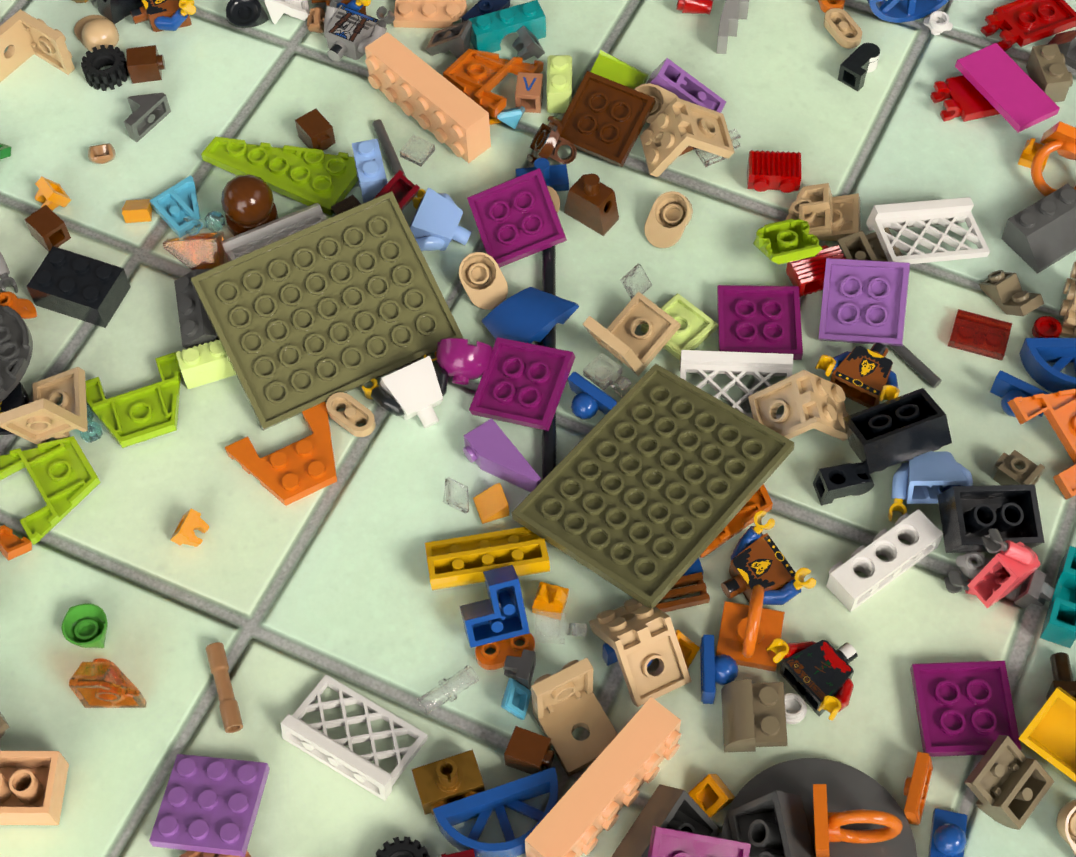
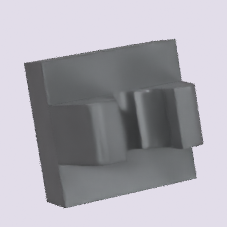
M525 26L516 31L519 37L512 46L519 52L517 55L520 58L527 60L535 56L538 59L545 54L536 36Z
M1036 569L1018 587L1014 604L1024 609L1030 604L1044 606L1046 600L1051 601L1055 589L1044 582L1046 573Z
M523 649L521 657L506 656L503 667L505 669L504 675L516 679L517 682L529 689L536 666L535 652Z

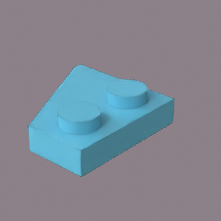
M191 175L150 200L151 207L179 238L202 225L196 187Z

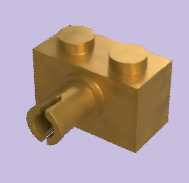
M473 749L412 769L425 815L429 813L434 815V808L485 791L484 782Z

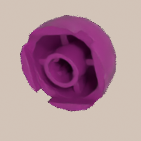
M441 339L437 344L436 359L439 366L448 373V377L453 378V383L468 385L469 380L478 379L483 375L491 359L492 347L477 341L475 346L468 343V339Z

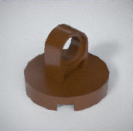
M549 116L547 118L549 124L545 125L542 123L532 140L530 148L534 151L532 155L529 154L527 156L528 162L534 164L538 158L548 159L550 157L559 163L569 164L576 158L577 149L569 140L560 136L563 125L562 121L554 116ZM562 145H569L571 148L570 155L567 158H559L558 149Z

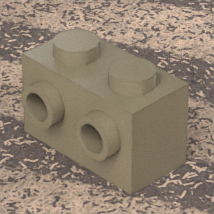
M1057 44L1033 46L1026 65L1029 77L1054 102L1065 101L1069 87L1073 84V77L1065 65L1064 54L1060 52Z

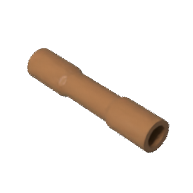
M212 643L205 649L220 701V713L225 732L234 733L243 728L238 702L234 697L229 676V665L223 643Z

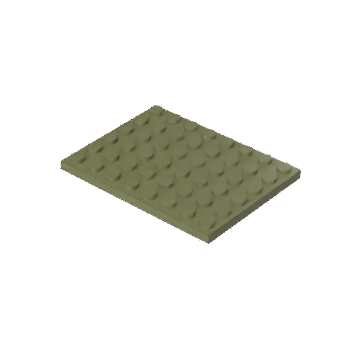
M392 191L191 278L195 291L263 431L299 415L303 411L322 402H327L328 398L335 393L349 392L370 382L373 378L377 379L423 358L425 354L429 355L436 352L437 344L441 339H463L458 325Z
M655 363L514 509L512 518L542 539L545 538V541L646 607L654 609L794 450V442Z

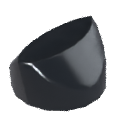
M230 0L227 4L226 19L232 26L251 28L269 20L258 0Z

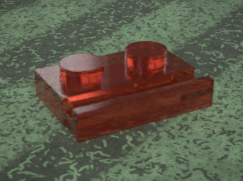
M958 309L948 346L1002 361L1012 323Z

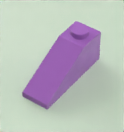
M668 58L652 72L646 83L658 85L674 93L679 99L719 113L722 112L726 104L725 100Z
M492 418L464 435L465 447L463 452L471 463L475 461L481 470L529 492H532L541 483L540 476Z

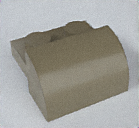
M884 228L885 232L892 235L889 228ZM862 230L837 240L846 259L888 262L876 232L865 235ZM894 246L895 255L903 256L900 249Z
M752 678L736 680L723 686L721 689L724 752H756V747L787 746L783 682L752 683Z
M999 735L964 783L978 798L975 804L985 814L1006 827L1020 830L1054 781L1036 759L1026 758L1009 736Z

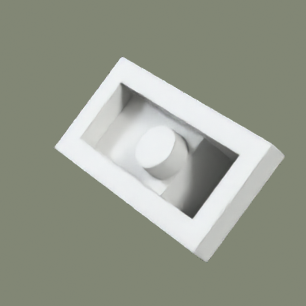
M264 0L273 24L278 22L283 13L304 21L310 15L308 0Z

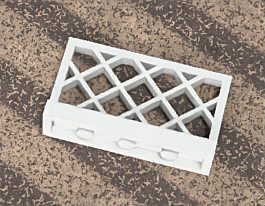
M970 197L874 205L866 221L869 231L875 230L888 262L918 264L987 257L990 253L971 213L974 204ZM966 222L969 230L967 231L954 223ZM930 225H941L947 229L943 233ZM906 227H917L923 231L918 235ZM884 228H889L897 231V236L894 237L888 234L887 232H885ZM949 230L962 236V241L959 242L948 236ZM928 233L939 239L938 243L935 244L924 238V234ZM904 235L915 241L914 245L910 246L899 240L900 236ZM967 239L976 244L978 249H972L965 245V240ZM943 241L956 248V250L948 251L940 247V244ZM920 244L932 252L925 254L917 250L916 246ZM896 246L908 254L896 256L893 247Z
M316 203L221 241V245L229 262L327 220L329 217L322 212L320 204Z
M681 350L680 378L686 380V373H698L704 380L696 387L701 389L708 383L717 392L714 397L719 399L722 396L733 408L753 419L752 413H746L740 405L748 399V396L754 394L763 385L766 388L771 386L768 381L773 376H786V378L792 376L793 354ZM717 374H726L732 381L721 389L712 379ZM745 375H753L760 382L749 390L740 380ZM735 384L745 393L737 402L726 394ZM776 414L777 419L781 418L783 414Z
M328 675L323 677L292 716L288 714L281 722L282 739L384 801L391 794L393 784L428 739L426 733ZM329 687L338 692L339 699L321 702L320 695ZM358 704L363 707L365 715L347 717L345 706ZM341 707L342 719L325 721L323 710ZM307 712H320L321 722L307 724L301 720ZM383 719L389 723L390 730L372 733L370 721ZM366 722L368 734L350 736L348 725ZM345 726L346 738L334 740L327 735L328 728ZM408 734L416 739L412 746L398 748L396 736ZM392 737L394 749L376 752L374 740ZM370 741L372 753L358 755L353 751L352 744ZM396 757L397 766L390 774L379 767V759Z

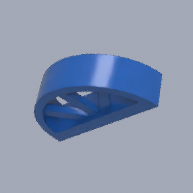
M949 0L867 1L871 10L878 18L887 22L903 23L930 15L944 6Z
M1025 338L1019 354L1024 368L1033 380L1052 393L1076 389V377L1061 372L1069 363H1074L1076 373V338Z
M555 767L434 808V817L441 833L459 851L474 849L475 857H518L526 853L525 839L559 801L558 778ZM550 792L545 812L523 803V801ZM505 808H510L538 822L527 833L515 839ZM495 811L506 842H479L478 840L492 812ZM477 818L468 837L462 835L453 827L454 825Z

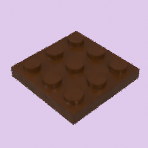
M587 71L561 120L563 125L560 136L569 140L578 150L623 167L656 103L655 98Z

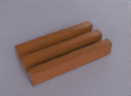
M702 572L682 576L671 588L673 590H669L662 600L682 597V595L700 592V595L660 603L655 607L665 613L709 603L710 597L706 591L707 587L703 581Z

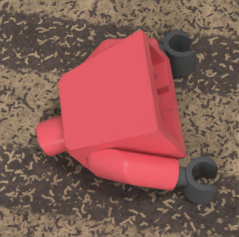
M998 529L988 530L991 538H981L989 553H999L973 580L963 581L960 571H950L948 573L949 577H944L946 588L950 593H958L965 590L967 594L977 596L986 608H989L1018 588L1041 565L1037 554L1030 547L1025 546L1022 542L1014 543L1009 540L1004 542Z

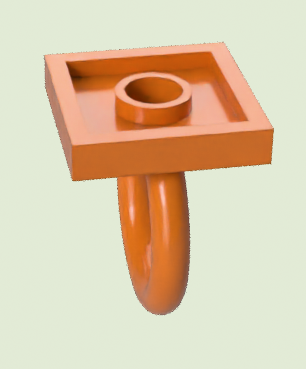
M1061 121L1043 134L1040 143L1045 145L1037 151L1031 164L1033 183L1045 197L1056 190L1051 188L1042 176L1044 159L1050 153L1057 151L1062 157L1076 160V128Z
M755 585L753 587L749 605L725 601L716 656L721 654L729 655L736 661L737 665L775 672L777 663L773 661V658L776 656V653L767 651L766 648L774 639H781L785 612L762 608L764 600V587L762 585Z
M813 784L816 857H830L829 842L877 843L893 839L901 833L903 828L901 820L895 815L884 811L858 809L828 812L826 784ZM855 823H871L886 826L873 830L840 828V826Z

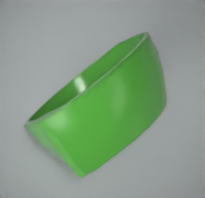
M81 604L70 607L61 627L65 639L82 648L105 647L108 622L104 610L94 604Z

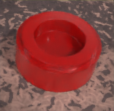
M1051 316L1039 317L1032 328L1034 338H1059L1062 332L1061 323Z

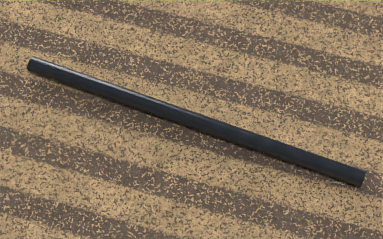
M556 245L542 250V291L555 296ZM556 325L542 339V346L556 349ZM556 412L549 431L542 430V480L556 467Z

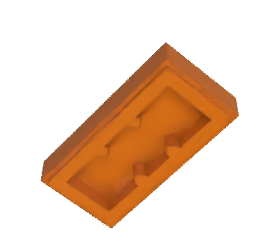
M917 753L912 777L907 776L904 786V796H907L904 808L905 816L909 824L918 826L921 823L933 771L931 756L928 753Z

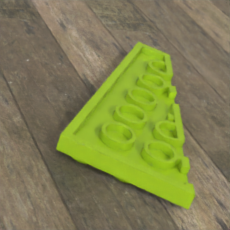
M215 137L201 153L203 161L235 175L250 174L261 177L272 191L302 204L311 206L318 203L321 206L322 212L330 216L333 214L331 206L344 200L358 181L354 157H349L348 153L343 152L333 155L325 154L319 149L284 145L283 148L271 147L270 143L261 142L260 145L246 144L245 140Z

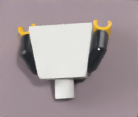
M435 352L434 359H431L430 356L427 357L425 354L424 359L382 377L380 381L381 387H379L375 378L371 379L373 387L365 388L362 385L366 398L373 399L382 408L396 416H403L405 420L418 415L424 428H428L439 422L433 408L441 404L443 396L447 392L448 373L439 366Z

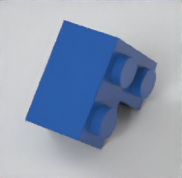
M513 565L484 571L489 599L460 606L470 648L530 633L520 582Z

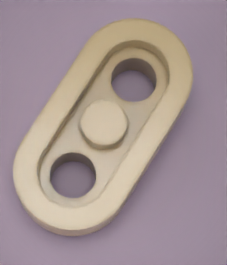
M832 8L825 13L824 27L840 46L851 49L860 45L862 30L845 10Z
M338 392L328 398L326 408L329 417L356 437H365L374 431L376 426L374 414L352 396L344 392ZM345 408L344 411L338 412V409ZM361 423L366 424L364 426L358 427V425Z

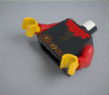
M776 638L766 648L767 651L776 653V656L773 658L775 663L785 659L782 662L780 674L818 716L827 710L831 714L828 719L833 721L837 713L849 705L854 688L851 680L854 670L849 663L858 657L856 650L851 644L846 642L835 650L826 640H821L817 643L814 641L786 643L784 640Z

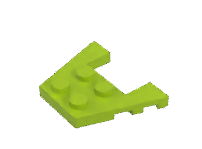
M176 352L155 358L162 379L161 382L106 399L99 377L85 381L87 405L122 448L177 430L181 370Z
M74 436L37 444V448L21 451L20 448L10 450V454L0 456V480L26 468L47 506L19 520L33 545L38 543L101 483Z

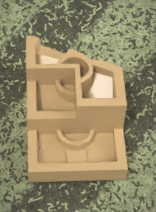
M829 183L804 186L798 193L797 200L788 209L789 214L785 219L805 220L809 224V234L817 236L822 241H837L860 231L859 193L832 197Z

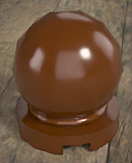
M250 174L237 175L227 182L222 191V209L225 212L228 229L233 236L279 219L276 205L273 203L272 190L261 177Z

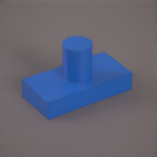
M538 158L534 162V167L515 169L517 178L540 168L547 186L552 187L556 192L569 190L566 164L550 165L546 158Z

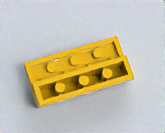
M525 527L425 543L432 590L485 582L484 571L513 565L518 577L550 572L545 538L542 539Z

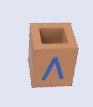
M518 72L515 92L516 107L523 106L525 107V112L541 113L543 74Z

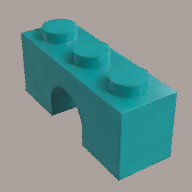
M538 0L468 19L472 22L470 41L474 49L492 53L501 50L500 44L502 39L506 35L516 32L522 26H525L532 32L537 39L546 37V16Z
M1069 546L1060 563L1054 585L1055 591L1049 603L1040 635L1041 639L1067 648H1071L1076 640V547Z

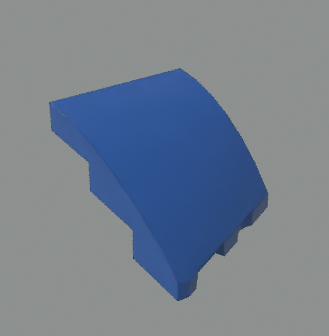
M529 287L514 294L495 307L482 320V323L495 339L499 337L531 344L533 341L541 342L557 323L564 324L579 308V305L553 294Z

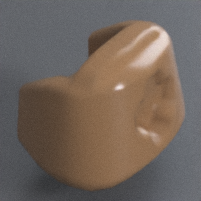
M321 7L311 8L309 11L310 15L307 18V28L311 32L323 33L325 11Z
M110 143L90 146L88 149V158L95 164L108 163L116 155L115 149Z

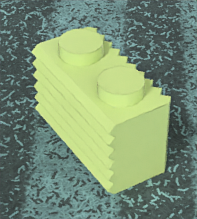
M550 55L547 57L546 95L548 113H566L572 101V57L570 55Z
M215 339L214 342L210 341L203 345L199 344L198 347L193 346V348L189 347L186 350L183 349L176 352L187 389L236 375L220 340Z

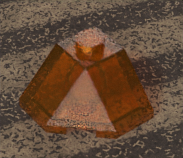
M224 231L198 233L184 237L181 241H179V238H171L163 242L164 249L192 271L194 269H213L224 264V250L221 245V241H224Z
M99 658L94 659L93 662H82L69 681V687L85 708H146L147 702L141 692L110 660Z

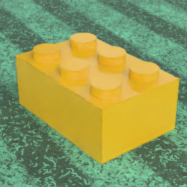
M1057 687L1018 739L1076 782V698L1062 688Z

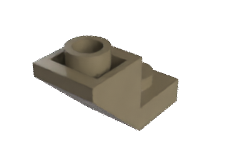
M1003 270L994 271L988 275V279L979 284L981 290L1007 315L1025 316L1044 304L1041 294L1028 293V291L1022 290L1016 273L1004 272Z

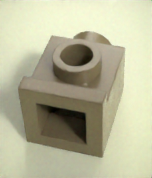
M1014 450L1010 455L1003 453L994 465L997 471L993 480L1000 485L1036 484L1045 467L1042 464L1036 465Z

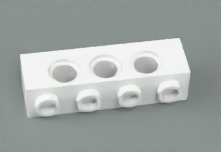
M919 509L911 515L905 513L889 531L886 529L880 531L870 545L858 547L848 561L836 563L829 571L830 575L826 587L851 612L939 546L943 533ZM904 539L910 544H903L899 540ZM877 556H885L888 560L883 561L879 559ZM854 572H863L867 577H859Z

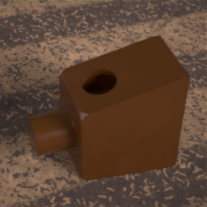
M593 173L584 174L569 189L564 213L602 236L619 220L615 192L610 187L601 183L598 175Z

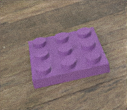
M826 258L819 341L862 344L881 343L883 345L903 346L910 263Z
M177 754L149 840L153 847L245 857L270 770L268 764L264 762Z

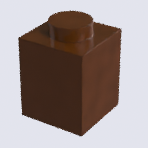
M156 45L126 49L127 68L133 84L162 80L161 70L165 69V61L163 55L158 54Z
M317 109L295 120L298 137L308 148L323 151L336 143L333 126Z
M47 205L24 219L31 235L47 251H50L53 246L59 247L71 239L64 221Z
M515 726L504 753L505 765L532 775L543 771L544 768L550 769L555 751L551 747V738Z

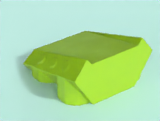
M600 50L590 71L632 89L645 84L649 75Z
M788 219L766 224L757 230L756 239L753 242L767 258L777 264L814 257L823 249L819 245L817 236L809 234L808 222L801 219Z

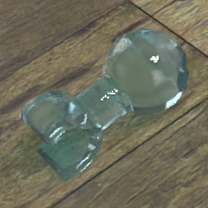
M212 211L202 219H196L191 216L183 218L186 222L197 224L191 230L185 231L190 236L197 235L201 229L208 228L212 232H217L225 226V218L218 211Z
M87 404L88 431H80V435L83 440L92 443L100 439L103 432L102 427L97 422L92 421L94 414Z

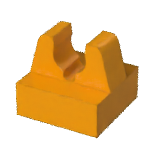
M1035 138L1027 140L1018 164L1031 168L1035 154L1044 145L1035 142ZM1049 155L1043 161L1042 172L1045 168Z
M42 176L35 183L39 188L35 195V200L44 203L41 208L47 205L53 211L59 205L66 207L71 201L60 184Z
M191 508L182 516L170 540L178 545L187 544L197 547L203 540L195 536L194 530L205 533L208 531L209 525L200 518L201 513Z
M540 582L532 606V613L561 620L568 599L569 589Z

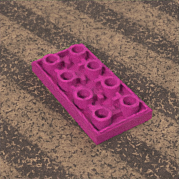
M997 43L956 61L955 67L1018 133L1058 114L1060 108Z

